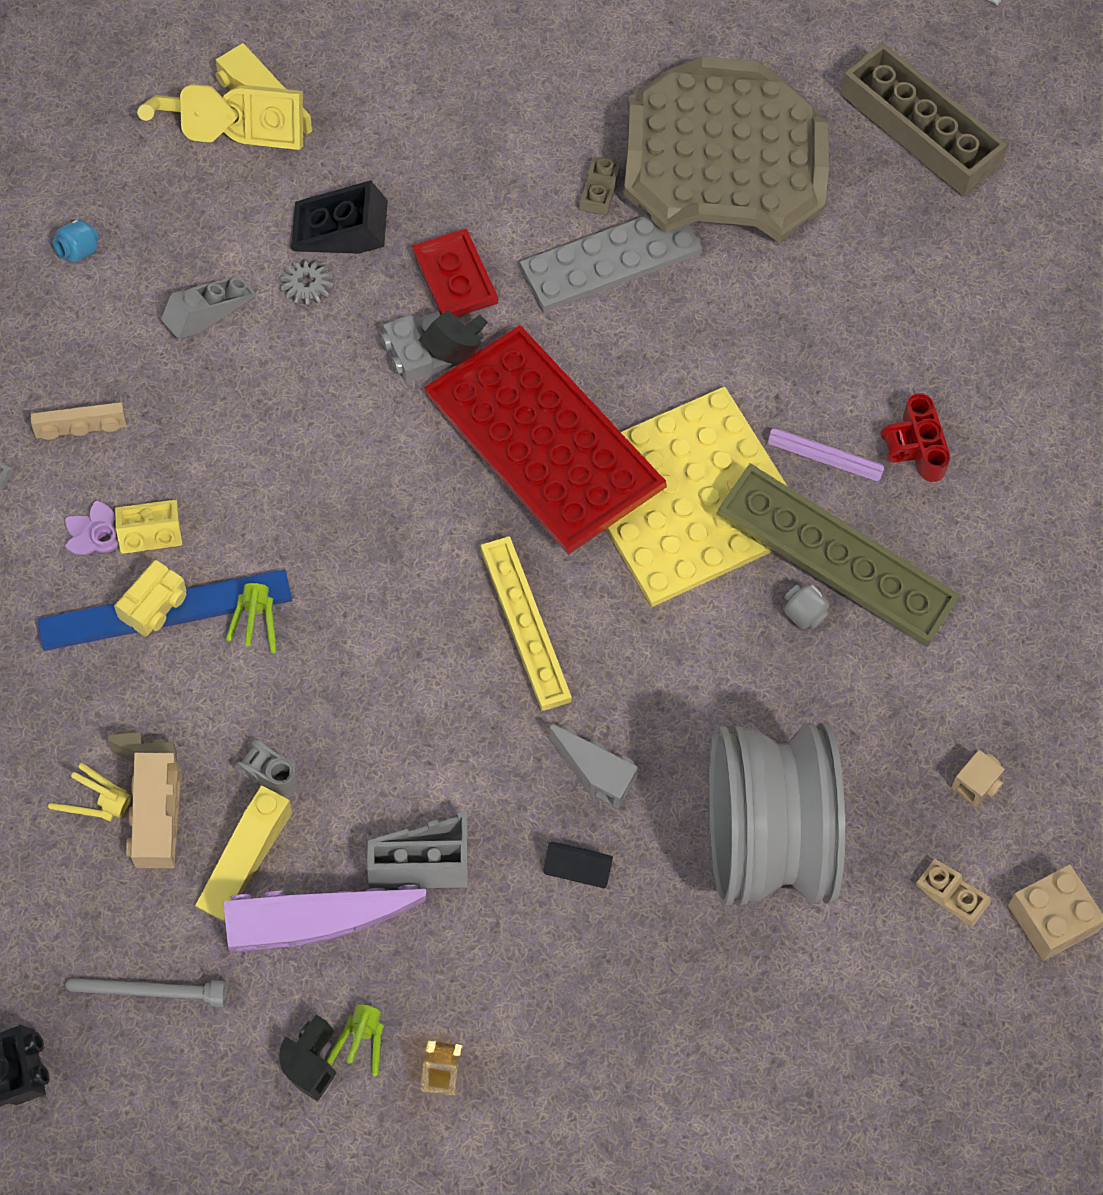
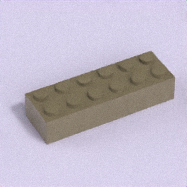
M884 42L844 73L840 94L963 197L1002 165L1008 144Z

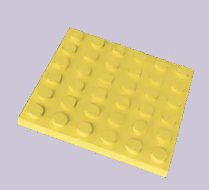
M725 386L621 432L666 480L667 488L606 529L651 607L774 551L716 514L749 463L787 486Z

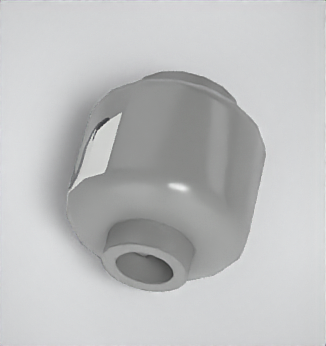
M797 584L784 597L788 601L784 606L785 614L802 630L808 628L815 630L830 615L828 611L829 601L812 584H807L802 588Z

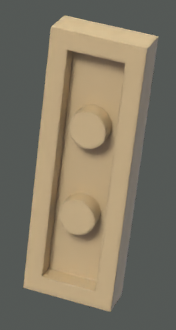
M122 402L31 414V425L35 437L46 440L55 439L59 435L73 434L83 436L91 431L103 430L114 432L119 428L127 427Z

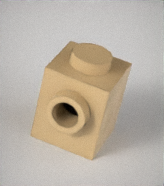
M978 750L956 776L951 788L977 808L987 795L993 798L1004 784L1000 779L1005 769L1001 767L1000 762L994 756L984 754L981 750Z

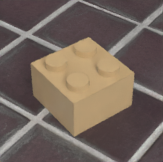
M1071 864L1016 892L1008 904L1011 912L1043 961L1098 933L1103 926V913Z

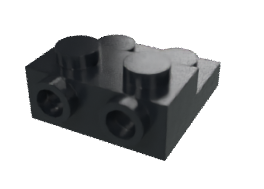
M19 1025L0 1032V1107L9 1103L19 1105L46 1095L45 1085L49 1083L50 1078L48 1070L40 1062L39 1052L43 1051L44 1043L41 1035L35 1032V1029Z

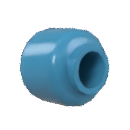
M76 220L57 229L53 239V246L61 259L76 263L96 252L99 236L92 225L82 220Z

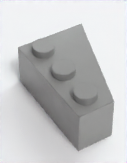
M467 811L457 813V817L439 823L438 820L427 822L428 826L408 831V829L368 840L367 872L369 889H398V887L404 885H418V888H468Z

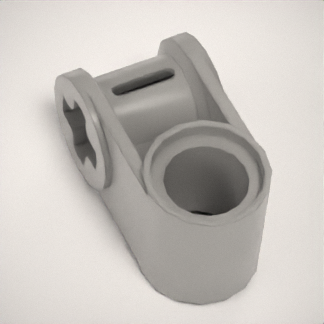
M253 740L250 745L251 750L242 762L239 761L235 764L236 771L251 782L262 785L281 796L291 795L298 786L293 763L274 752L264 743ZM280 774L289 775V777L286 780H275V778Z

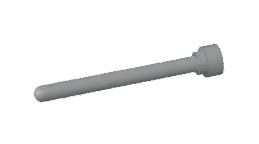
M71 978L65 984L66 989L70 992L204 1000V1003H210V1007L221 1008L226 1006L228 992L226 980H212L211 983H205V986Z

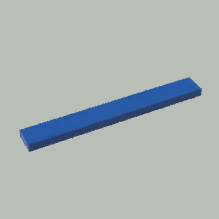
M286 569L186 589V597L183 603L177 608L172 607L166 614V621L162 627L234 613L238 603V595L243 594L244 585L248 583L267 586L269 588L268 597L273 598V605L291 602L292 597ZM116 603L38 619L44 651L137 633V631L117 617L114 607Z

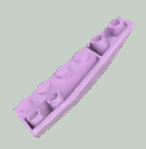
M404 885L398 887V890L385 891V888H371L365 890V892L339 891L301 895H285L284 891H271L265 893L264 898L251 899L250 894L231 896V901H223L228 949L232 953L293 947L330 940L357 932L391 919L425 902L426 889H418V885Z

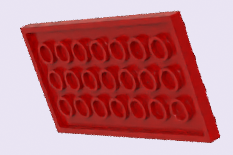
M518 325L424 387L425 395L568 555L667 488L666 480L521 325Z

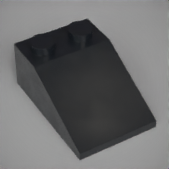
M370 180L296 201L291 249L296 252L360 254L384 247L388 200Z

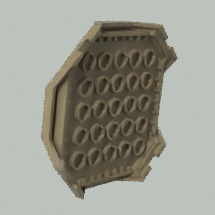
M701 56L670 69L628 97L627 159L623 195L636 207L642 206L651 214L650 219L665 233L700 221L755 226L781 243L794 234L798 226L805 221L809 223L823 213L829 173V123L825 115L785 80L759 61Z

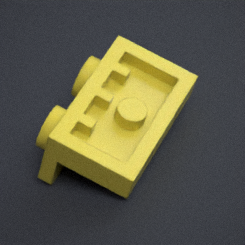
M177 499L115 508L116 532L121 553L182 545Z

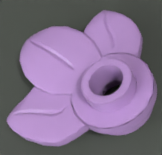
M95 501L90 510V517L68 516L65 518L67 530L71 537H73L66 543L65 548L76 555H87L94 551L108 553L118 547L119 542L116 527L114 526L115 514L106 504ZM103 536L110 537L108 541L100 542Z

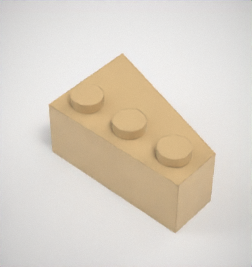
M134 753V776L132 777L131 784L133 807H130L129 825L132 826V837L127 838L126 853L127 857L132 858L135 868H175L181 775L174 753Z

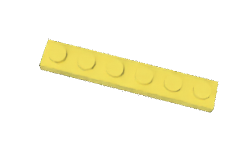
M510 536L482 544V556L541 712L571 703L572 696Z

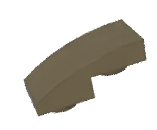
M593 157L579 210L608 215L621 162L608 158Z
M121 730L117 734H108V741L112 752L126 759L134 761V753H174L177 761L174 742L158 739L151 741L149 744H144L141 732L133 730Z

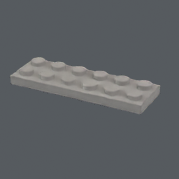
M651 214L520 261V269L544 313L701 255L703 248L689 224L665 233L650 219Z

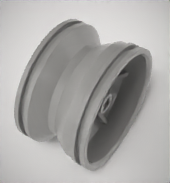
M804 723L787 744H777L775 740L754 728H742L741 725H731L728 731L725 725H717L715 727L711 742L709 764V827L714 881L717 896L722 907L731 906L733 901L737 906H746L748 902H760L786 884H792L810 904H820L822 900L825 904L837 901L842 886L845 861V800L839 749L834 731L829 723H818L817 726L814 723Z

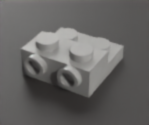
M439 312L415 320L412 319L411 315L383 324L384 333L380 334L382 345L385 351L391 350L393 358H391L393 368L397 375H403L406 383L458 365L439 359L419 341L431 323L440 316Z

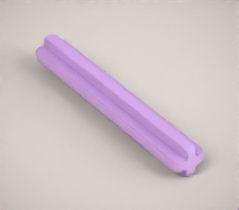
M772 428L768 437L769 445L875 481L881 479L884 471V465L778 428Z

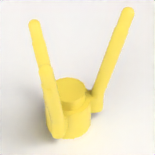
M80 763L79 768L103 786L76 772H73L71 777L100 793L97 805L101 806L102 810L65 804H48L49 809L101 817L111 822L113 816L123 817L130 804L131 795L127 793V790L116 786L84 763Z

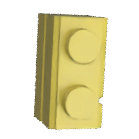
M154 560L114 605L117 617L145 637L152 630L158 631L165 623L166 614L172 607L177 608L183 603L187 591L184 579L159 561Z

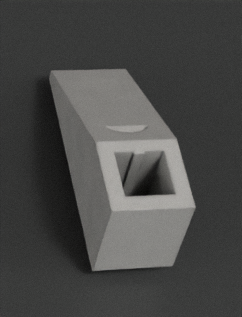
M240 275L171 293L161 320L178 339L199 334L256 297L257 294Z
M552 724L550 727L551 742L589 795L619 810L637 778L638 767L628 757L623 755L616 756L606 751L605 747L593 740L588 742L578 737L577 733L571 728Z

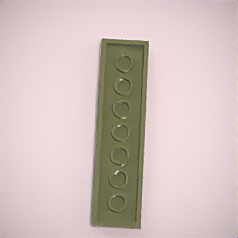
M749 463L716 513L926 647H928L960 596L957 592Z

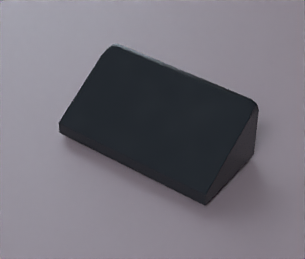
M551 841L548 844L543 872L545 875L605 889L608 884L613 857Z

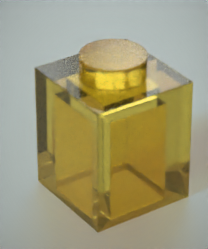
M428 1041L423 1062L422 1092L455 1096L459 1078L462 1045Z

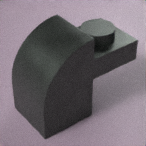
M447 310L431 323L419 341L439 359L451 364H460L470 358L482 344L480 340L484 337V334L481 331L488 322L479 314L464 326Z
M315 1015L312 1021L307 1022L302 1027L297 1043L288 1037L284 1038L280 1048L279 1060L287 1078L301 1092L318 1102L337 1072L329 1063L318 1057L334 1033V1030L326 1020Z

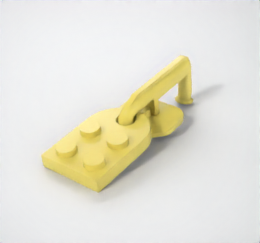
M190 84L181 91L180 97L155 95L139 106L137 110L139 118L144 121L151 120L156 110L181 112L182 131L187 138L193 141L213 142L225 132L228 137L242 144L300 150L303 147V91L241 85L231 89L221 97L211 86Z

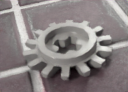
M304 259V267L302 268L296 261L293 262L296 270L285 268L284 272L289 275L281 276L280 281L287 282L281 286V290L289 289L285 297L289 299L293 295L296 296L294 301L296 304L301 299H305V305H310V299L312 298L315 299L316 303L321 302L318 295L322 294L327 297L329 293L325 288H333V284L326 281L333 279L332 274L324 273L328 270V267L322 266L317 269L319 261H315L311 267H308L307 259ZM304 276H309L310 280H315V282L310 283V287H304L303 283H298V281L304 279Z

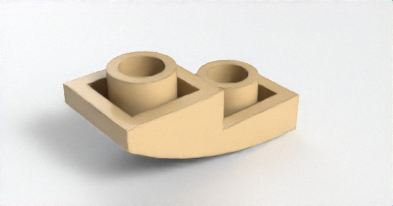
M936 859L932 861L916 882L917 887L927 896L971 927L975 925L991 903L990 896L964 882L962 874Z

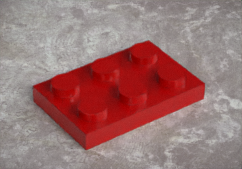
M467 228L412 245V252L440 315L449 310L455 317L498 304L497 293Z

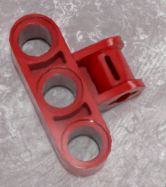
M923 393L913 394L907 401L903 422L886 426L881 430L880 435L886 441L888 447V461L899 463L915 460L921 477L929 482H937L945 476L950 462V452L933 400ZM914 411H920V412H922L923 414H918V413H915ZM921 436L929 437L931 440L924 439ZM929 462H935L940 466H934Z

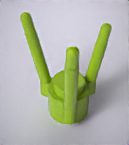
M257 583L244 585L243 594L238 595L237 607L229 626L226 641L230 642L232 640L244 608V611L248 612L245 646L249 647L253 636L255 615L263 613V609H265L270 652L272 654L276 653L272 613L273 598L268 597L269 588L267 586Z
M356 1005L353 1016H348L346 1025L326 1062L332 1066L351 1032L354 1038L346 1059L347 1063L351 1064L361 1039H370L371 1035H373L372 1075L377 1076L380 1063L381 1035L384 1025L379 1023L381 1012L369 1005Z

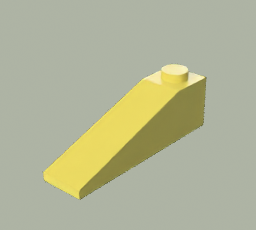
M244 43L216 59V78L224 88L228 87L231 90L237 86L250 85L286 89ZM303 108V132L308 135L312 132L311 116Z
M261 785L245 810L195 905L197 908L223 922L225 921L223 901H231V896L242 894L292 815L289 799Z

